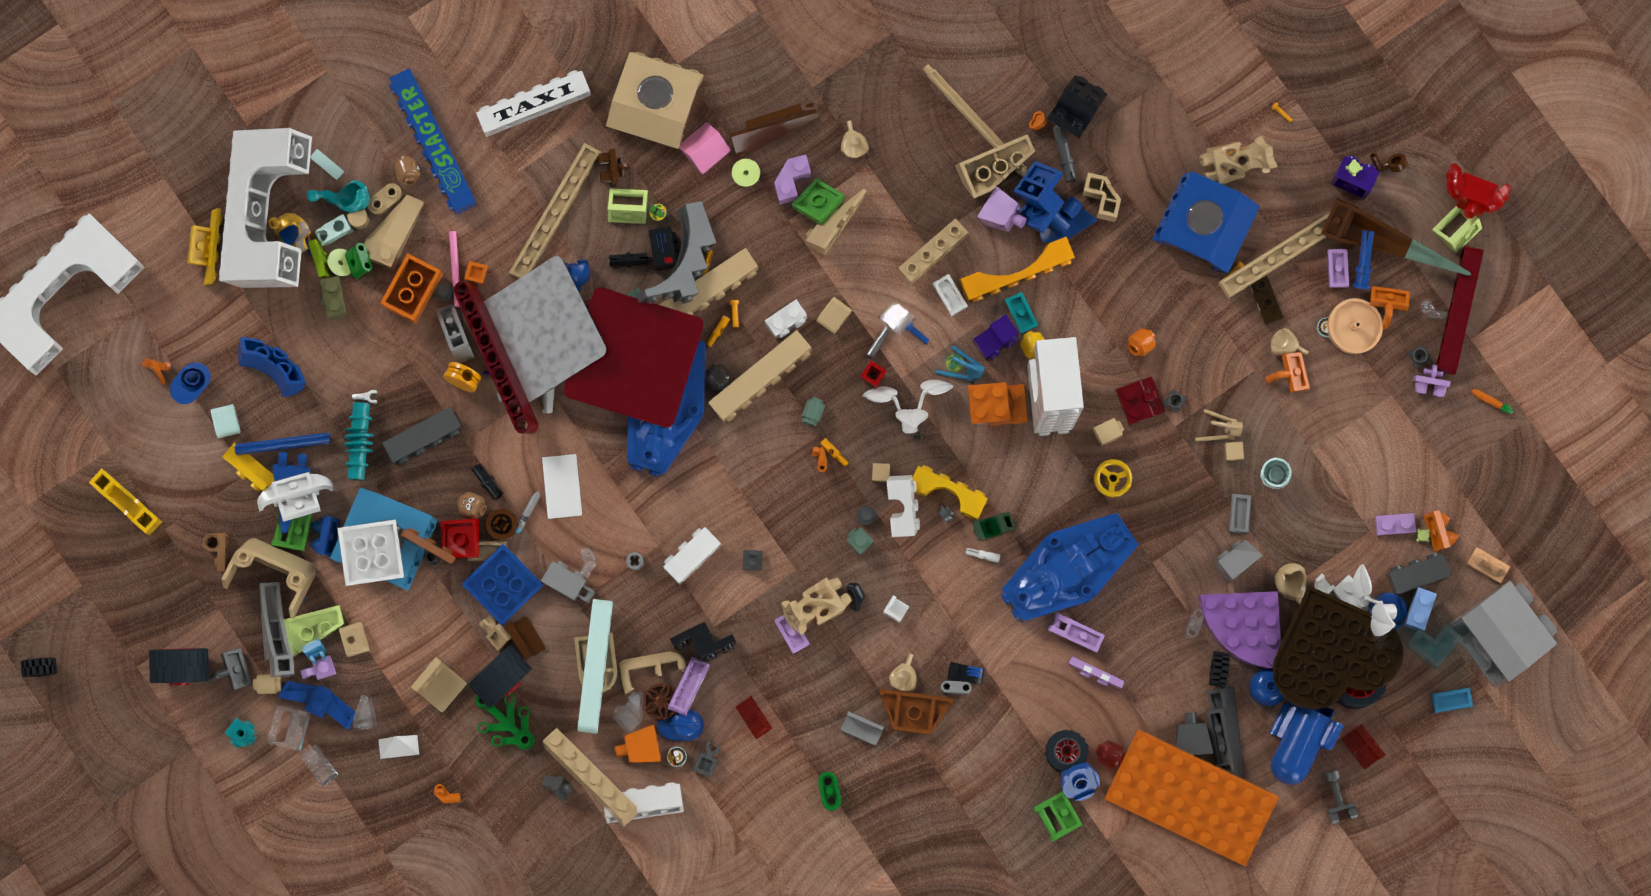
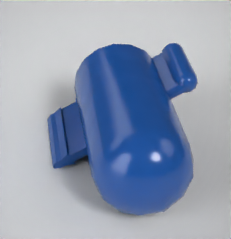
M1283 703L1269 732L1282 738L1270 765L1272 774L1278 781L1288 785L1302 783L1307 777L1320 748L1322 747L1326 750L1333 749L1344 727L1343 724L1332 720L1335 714L1334 708L1326 707L1308 710Z

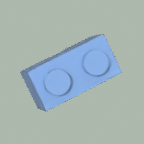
M1419 587L1416 588L1403 626L1419 632L1424 631L1437 594Z

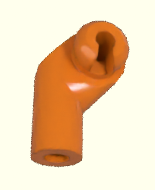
M815 446L813 447L812 456L818 457L817 469L820 472H824L827 469L825 449Z
M437 784L434 787V795L442 803L461 802L460 793H449L442 784Z

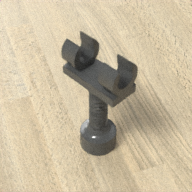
M1339 770L1325 773V780L1331 783L1335 802H1337L1336 807L1327 809L1331 824L1339 823L1337 811L1347 809L1350 819L1358 818L1355 803L1346 805L1343 803L1338 779L1341 778Z

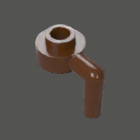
M1377 153L1370 154V159L1379 172L1389 169L1392 172H1401L1408 165L1405 155L1401 153L1392 155L1383 164H1381Z

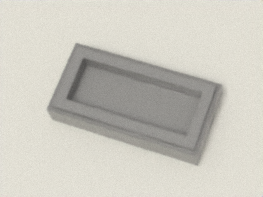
M1231 494L1230 533L1248 534L1251 495Z

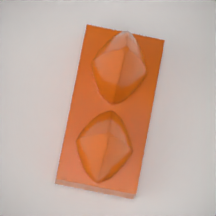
M1440 510L1423 515L1426 527L1430 530L1429 535L1434 552L1449 548L1456 542L1459 535L1445 529L1450 520L1449 516L1440 513Z

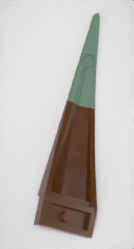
M1336 198L1321 232L1322 235L1336 241L1361 247L1362 230H1368L1367 238L1371 230L1374 231L1372 250L1415 260L1468 276L1471 275L1466 269L1368 212Z

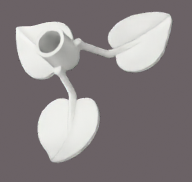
M927 380L920 385L923 391L918 408L912 410H901L896 397L898 392L891 387L881 386L877 387V389L872 388L865 392L863 397L878 403L893 400L898 410L896 418L902 422V431L904 433H915L918 431L917 426L928 418V413L921 409L925 395L927 393L931 395L945 393L952 389L953 385L941 380Z
M1364 564L1360 565L1353 578V590L1358 599L1364 598L1376 604L1372 609L1371 630L1375 636H1382L1396 625L1392 619H1395L1397 616V608L1394 604H1383V601H1377L1368 596L1372 591L1371 580Z

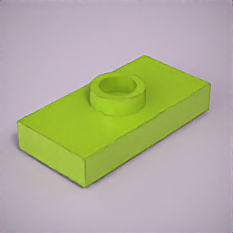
M318 240L309 241L308 244L318 277L323 279L331 278L327 264V253L324 252Z

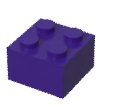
M1344 156L1330 184L1365 200L1371 192L1380 172L1371 164L1364 165L1360 163L1359 159L1354 156ZM1352 160H1356L1363 167L1356 176H1352L1346 169V166H1349Z

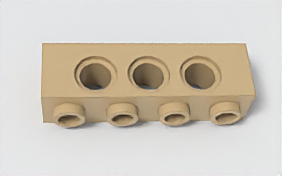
M955 218L898 268V273L911 286L961 243L968 235L967 230Z

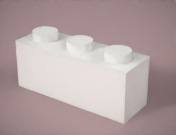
M706 527L703 529L698 528L692 534L693 539L689 543L685 541L679 546V552L675 556L670 555L664 561L666 565L663 568L679 585L721 546V543Z

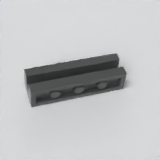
M448 407L382 443L393 464L401 466L409 461L408 458L424 454L426 452L425 449L430 446L434 448L441 445L447 437L451 439L458 436L463 428L452 408Z

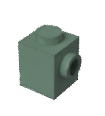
M861 527L858 530L854 528L847 535L846 543L859 557L874 544L873 539Z

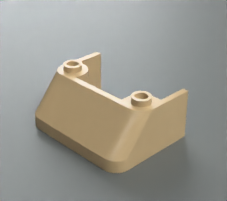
M256 538L247 540L234 553L221 579L223 588L227 589L238 567L246 568L252 564L253 560L287 574L286 583L288 588L297 592L289 607L290 617L294 619L315 578V566L311 562Z

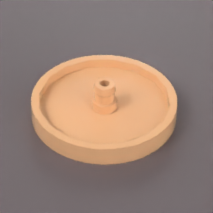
M1353 298L1347 299L1333 308L1328 317L1327 329L1332 343L1338 349L1349 354H1361L1372 349L1379 342L1382 336L1383 322L1380 313L1374 306H1371L1365 300Z

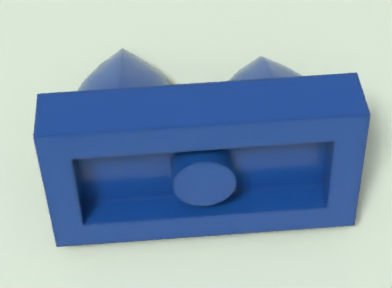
M324 516L310 524L314 531L321 534L320 538L315 539L310 544L317 554L331 557L337 541V528H339L340 519Z

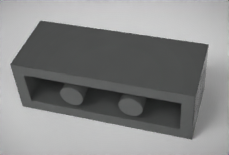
M1436 552L1426 556L1427 560L1420 562L1419 559L1408 562L1409 566L1402 568L1401 565L1390 568L1391 572L1386 574L1393 594L1399 595L1450 577L1451 573L1444 554L1438 556Z

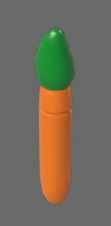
M1471 390L1475 397L1495 406L1504 413L1513 414V409L1508 404H1503L1480 390Z

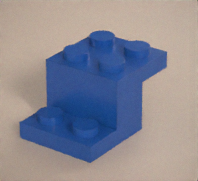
M1034 161L1014 192L1025 203L1020 214L1026 218L1025 226L1043 233L1064 204V201L1053 191L1063 174L1059 170Z

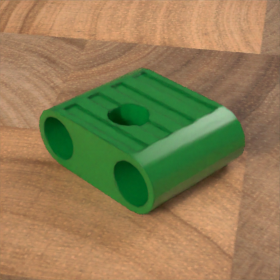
M357 243L345 253L351 274L355 279L361 278L372 269L370 257L363 243Z

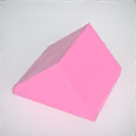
M707 122L679 146V149L702 175L731 151L720 133Z

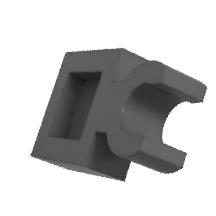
M708 741L706 744L707 752L706 754L700 752L693 771L711 778L718 759L713 757L719 753L721 746L718 745L717 749L712 751L709 748L711 742Z

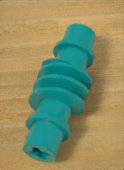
M353 403L352 415L349 416V420H352L351 428L345 429V432L349 433V435H345L344 439L350 441L344 443V447L349 450L343 451L349 454V462L345 463V466L348 467V480H365V468L369 467V464L366 463V453L373 452L372 449L366 448L367 445L373 444L367 438L374 437L373 434L368 433L369 421H372V417H369L370 404Z

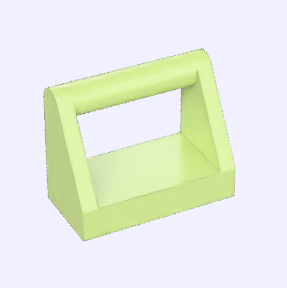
M610 188L608 222L646 224L648 190ZM613 197H643V205L613 204Z
M1457 206L1431 230L1455 254L1482 229L1479 218L1474 216L1473 218H1466L1467 221L1450 238L1441 231L1459 213L1463 215L1464 210Z

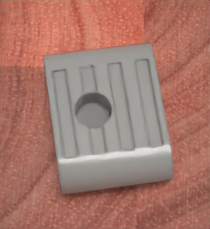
M944 681L940 686V690L944 694L968 695L972 690V686L969 682ZM948 684L950 688L945 690L943 686ZM964 685L969 687L968 691L963 690Z

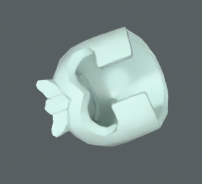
M1272 458L1264 463L1260 477L1263 484L1267 487L1280 489L1289 483L1292 477V470L1284 459Z

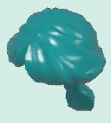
M351 180L339 192L308 190L306 193L307 199L310 202H316L318 199L323 198L328 203L338 207L339 210L349 214L364 210L370 201L367 186L359 180Z

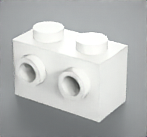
M796 299L766 319L765 325L775 340L779 337L782 339L795 326L799 328L806 323L807 314Z

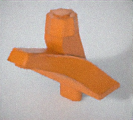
M144 358V362H141V366L154 372L161 385L166 383L161 370L170 371L171 365L169 362L161 363Z

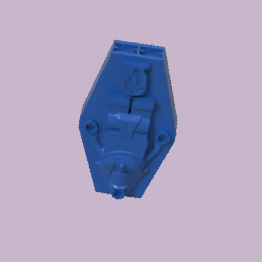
M699 341L676 419L671 427L665 428L628 416L627 463L631 465V469L640 472L642 469L649 471L650 475L660 477L661 474L665 476L702 421L705 413V342Z
M1118 513L1052 532L1042 540L1001 590L1003 594L1000 596L1006 605L1010 604L1013 608L1011 612L1017 621L1020 619L1022 623L1088 603L1095 598L1139 544Z

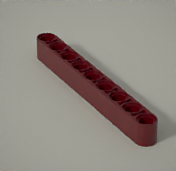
M457 282L454 286V294L515 430L521 434H534L538 430V421L477 286L470 282Z

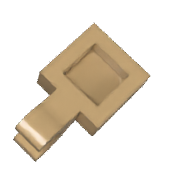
M489 615L479 625L488 633L486 638L499 651L512 637L500 624L495 625L494 617Z

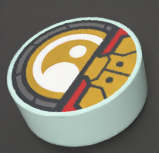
M1328 318L1321 319L1317 324V332L1322 337H1329L1327 329Z
M674 747L669 750L667 760L672 766L679 767L686 762L687 755L682 748Z

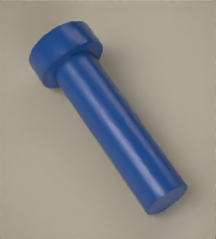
M910 322L905 327L907 332L910 331L924 344L930 341L913 326V323Z

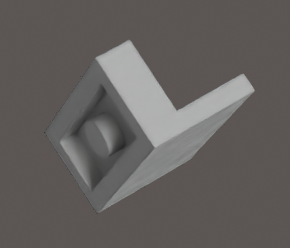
M848 711L841 731L876 746L884 727Z

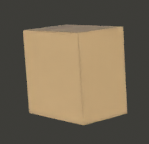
M1243 442L1224 444L1225 461H1241L1244 459Z
M873 463L872 482H887L890 476V464Z

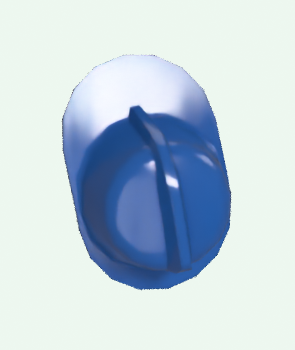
M193 362L187 364L170 385L171 397L180 404L192 403L208 386L211 378L209 369L202 363Z
M689 710L686 716L676 712L668 719L658 720L657 726L660 734L666 739L690 741L695 740L702 734L704 721L696 711Z

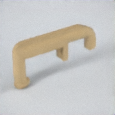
M669 651L621 661L619 670L622 686L625 691L624 694H629L635 690L630 682L629 671L654 666L656 675L658 674L659 677H662L660 664L677 661L678 670L685 672L687 665L684 657Z

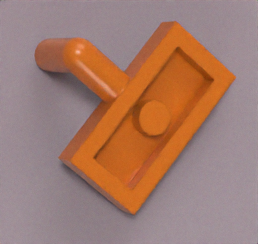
M1377 286L1371 287L1370 305L1385 308L1383 329L1389 328L1393 309L1408 311L1410 291Z
M1301 352L1283 355L1282 360L1285 370L1277 371L1265 377L1267 383L1280 378H1287L1290 393L1310 389Z

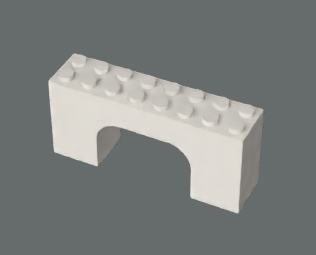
M291 128L233 131L219 281L240 288L298 287L301 249L280 241L267 242L266 226L269 194L273 183L284 175L309 174L311 136Z
M90 213L87 216H82L77 222L78 225L74 229H69L64 234V239L60 243H55L50 248L51 252L46 257L42 256L37 261V265L32 270H28L23 275V279L9 289V293L5 297L0 298V343L36 376L63 350L42 328L39 320L41 308L72 276L82 271L94 272L119 294L145 268Z
M1076 337L1038 340L1034 346L1035 359L1029 360L1027 364L1034 433H1039V436L1050 435V432L1058 431V434H1067L1073 429L1084 408Z

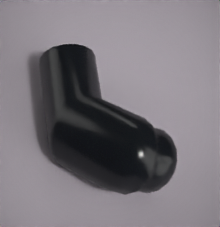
M849 583L847 591L854 598L851 609L859 612L865 597L864 592L858 583Z

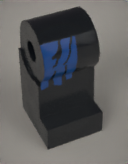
M950 662L947 680L982 685L985 669Z

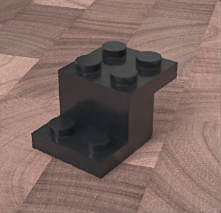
M1075 75L1064 89L1047 119L1080 138L1090 125L1108 93L1104 92L1101 87L1092 85L1084 77Z
M705 622L670 638L674 649L678 647L679 650L689 646V641L692 640L701 660H706V662L717 658V653L723 651L725 654L735 649L734 645H736L733 634L714 642Z

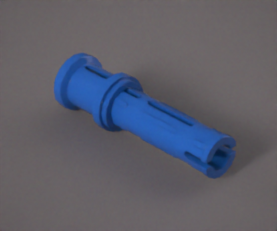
M1362 230L1359 265L1355 267L1357 274L1356 282L1353 283V287L1359 289H1370L1371 286L1369 284L1370 273H1372L1370 261L1374 231L1371 230L1369 231L1368 238V230Z

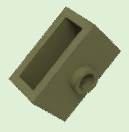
M336 276L321 279L323 295H320L321 305L326 308L329 320L349 317L341 278Z

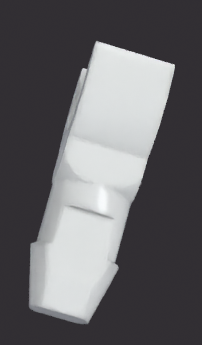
M370 390L368 393L353 394L352 399L369 401L371 404L378 403L377 400H371L370 396L378 392Z

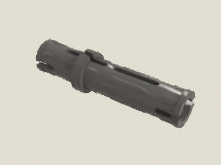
M1055 126L1052 129L1060 156L1059 165L1063 169L1065 182L1069 183V180L1074 182L1077 180L1073 166L1075 162L1071 158L1065 129Z

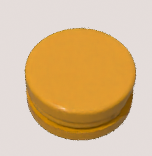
M450 362L443 375V378L448 383L467 392H475L481 380L479 373L457 362Z

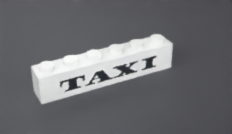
M577 70L571 71L566 77L561 79L560 77L554 78L549 81V84L544 86L542 84L536 85L529 92L525 93V91L516 93L514 98L508 100L507 98L501 99L496 102V105L491 107L489 105L481 107L476 114L485 136H491L591 96L582 70L579 72Z

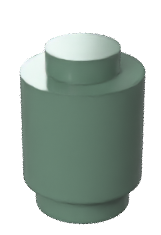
M812 397L811 400L807 399L801 416L803 418L801 422L816 427L817 423L821 420L825 405L822 404L823 400Z

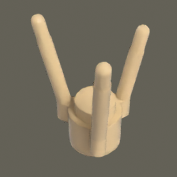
M1204 409V413L1227 421L1226 423L1211 421V424L1225 427V433H1228V435L1195 438V441L1234 440L1235 437L1241 436L1243 423L1238 422L1237 419L1228 418Z

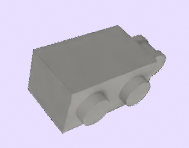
M559 560L557 563L552 561L541 582L575 602L579 598L589 604L596 592L585 586L587 583L584 579L585 575L576 570L574 573L567 570L568 565ZM583 589L587 590L584 597L580 595Z

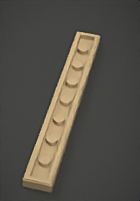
M586 143L583 144L509 271L510 275L520 279L534 270L597 162L601 151Z
M1330 212L1221 280L1218 284L1227 298L1233 297L1325 239L1327 236L1322 235L1321 232Z

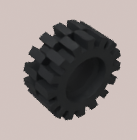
M1213 652L1209 673V686L1226 687L1230 653Z
M35 658L20 661L22 677H40L57 674L56 658Z

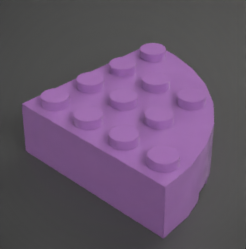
M1278 591L1209 594L1198 597L1203 621L1212 638L1225 652L1230 653L1236 660L1260 669H1273L1274 658L1281 645Z

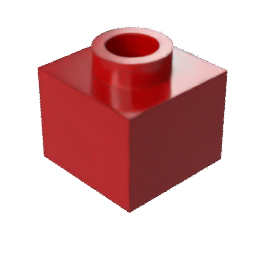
M870 360L860 379L877 389L887 370ZM876 373L877 377L875 379L870 378V374Z

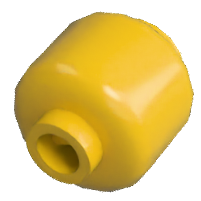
M1030 331L1025 333L1020 342V346L1028 359H1035L1034 346L1036 341L1045 340L1039 332Z

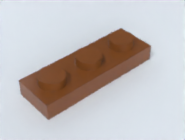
M410 527L408 530H401L399 536L448 564L454 562L456 557L451 555L453 552L444 546L441 549L435 546V541L428 537L425 539L419 537V532Z

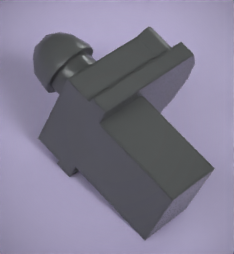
M546 775L541 783L545 790L553 791L561 801L567 800V797L574 789V786L561 775L558 777Z

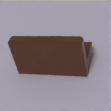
M528 617L505 626L526 661L546 649Z

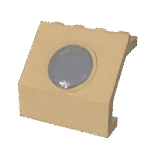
M629 52L611 103L606 126L678 149L683 140V131L693 100L704 75L694 69L681 68L678 64L665 63L659 58L652 59L646 57L640 52Z

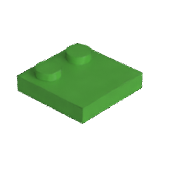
M816 178L792 203V207L814 222L822 225L845 200V196Z

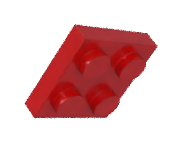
M479 519L441 521V548L444 546L453 552L451 555L456 557L455 559L479 558Z

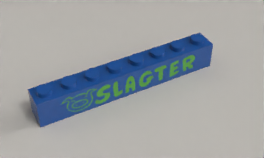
M409 68L390 77L391 84H389L393 95H398L400 100L397 103L401 111L405 110L408 115L405 119L409 128L414 127L416 134H413L417 144L422 143L425 149L421 152L426 162L430 160L433 166L430 170L434 178H439L441 183L438 186L442 194H447L449 198L446 203L450 211L455 210L458 215L477 206L411 69Z

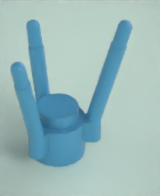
M953 345L951 347L953 350L971 362L968 364L956 357L952 358L954 361L967 367L966 373L969 375L935 371L936 374L973 382L974 379L980 380L985 367Z

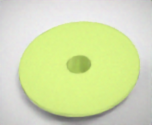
M741 159L734 164L732 177L738 185L749 187L758 181L760 168L751 159Z
M335 249L328 256V267L335 275L347 276L351 273L345 257L347 250Z

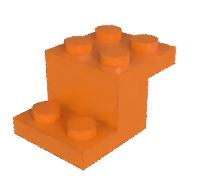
M1006 382L968 385L971 424L989 423V426L1028 422L1024 384L1006 385Z

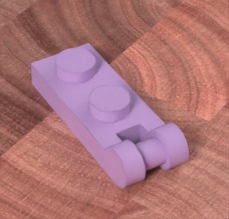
M1055 613L1053 617L1055 620L1049 626L1048 631L1095 653L1098 652L1105 637L1104 634L1059 613ZM1061 623L1067 624L1065 630L1059 629Z

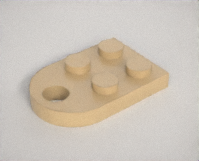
M613 633L609 634L603 693L614 686L618 676ZM588 636L574 638L578 675L582 685Z

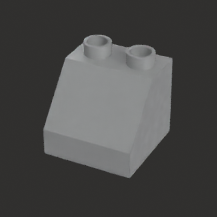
M1509 581L1501 585L1448 624L1494 687L1514 679L1557 644L1552 637L1557 633L1555 625L1545 614H1542L1540 617L1535 615L1529 604L1534 602L1533 596L1522 583L1514 586Z

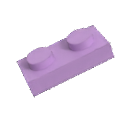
M1328 249L1329 288H1348L1347 249Z
M1414 513L1375 516L1377 536L1416 533Z
M784 615L774 620L793 654L810 645L805 634L800 636L799 633L795 632L789 626Z

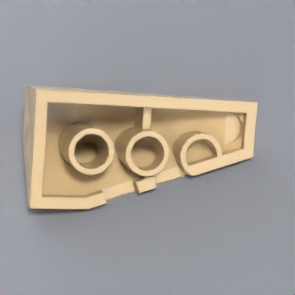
M1027 134L955 165L963 185L974 199L992 191L1029 158L1035 150Z
M406 195L373 230L364 242L371 262L394 271L425 202Z

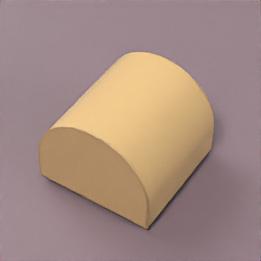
M360 210L347 215L349 223L356 230H363L369 224L366 210Z

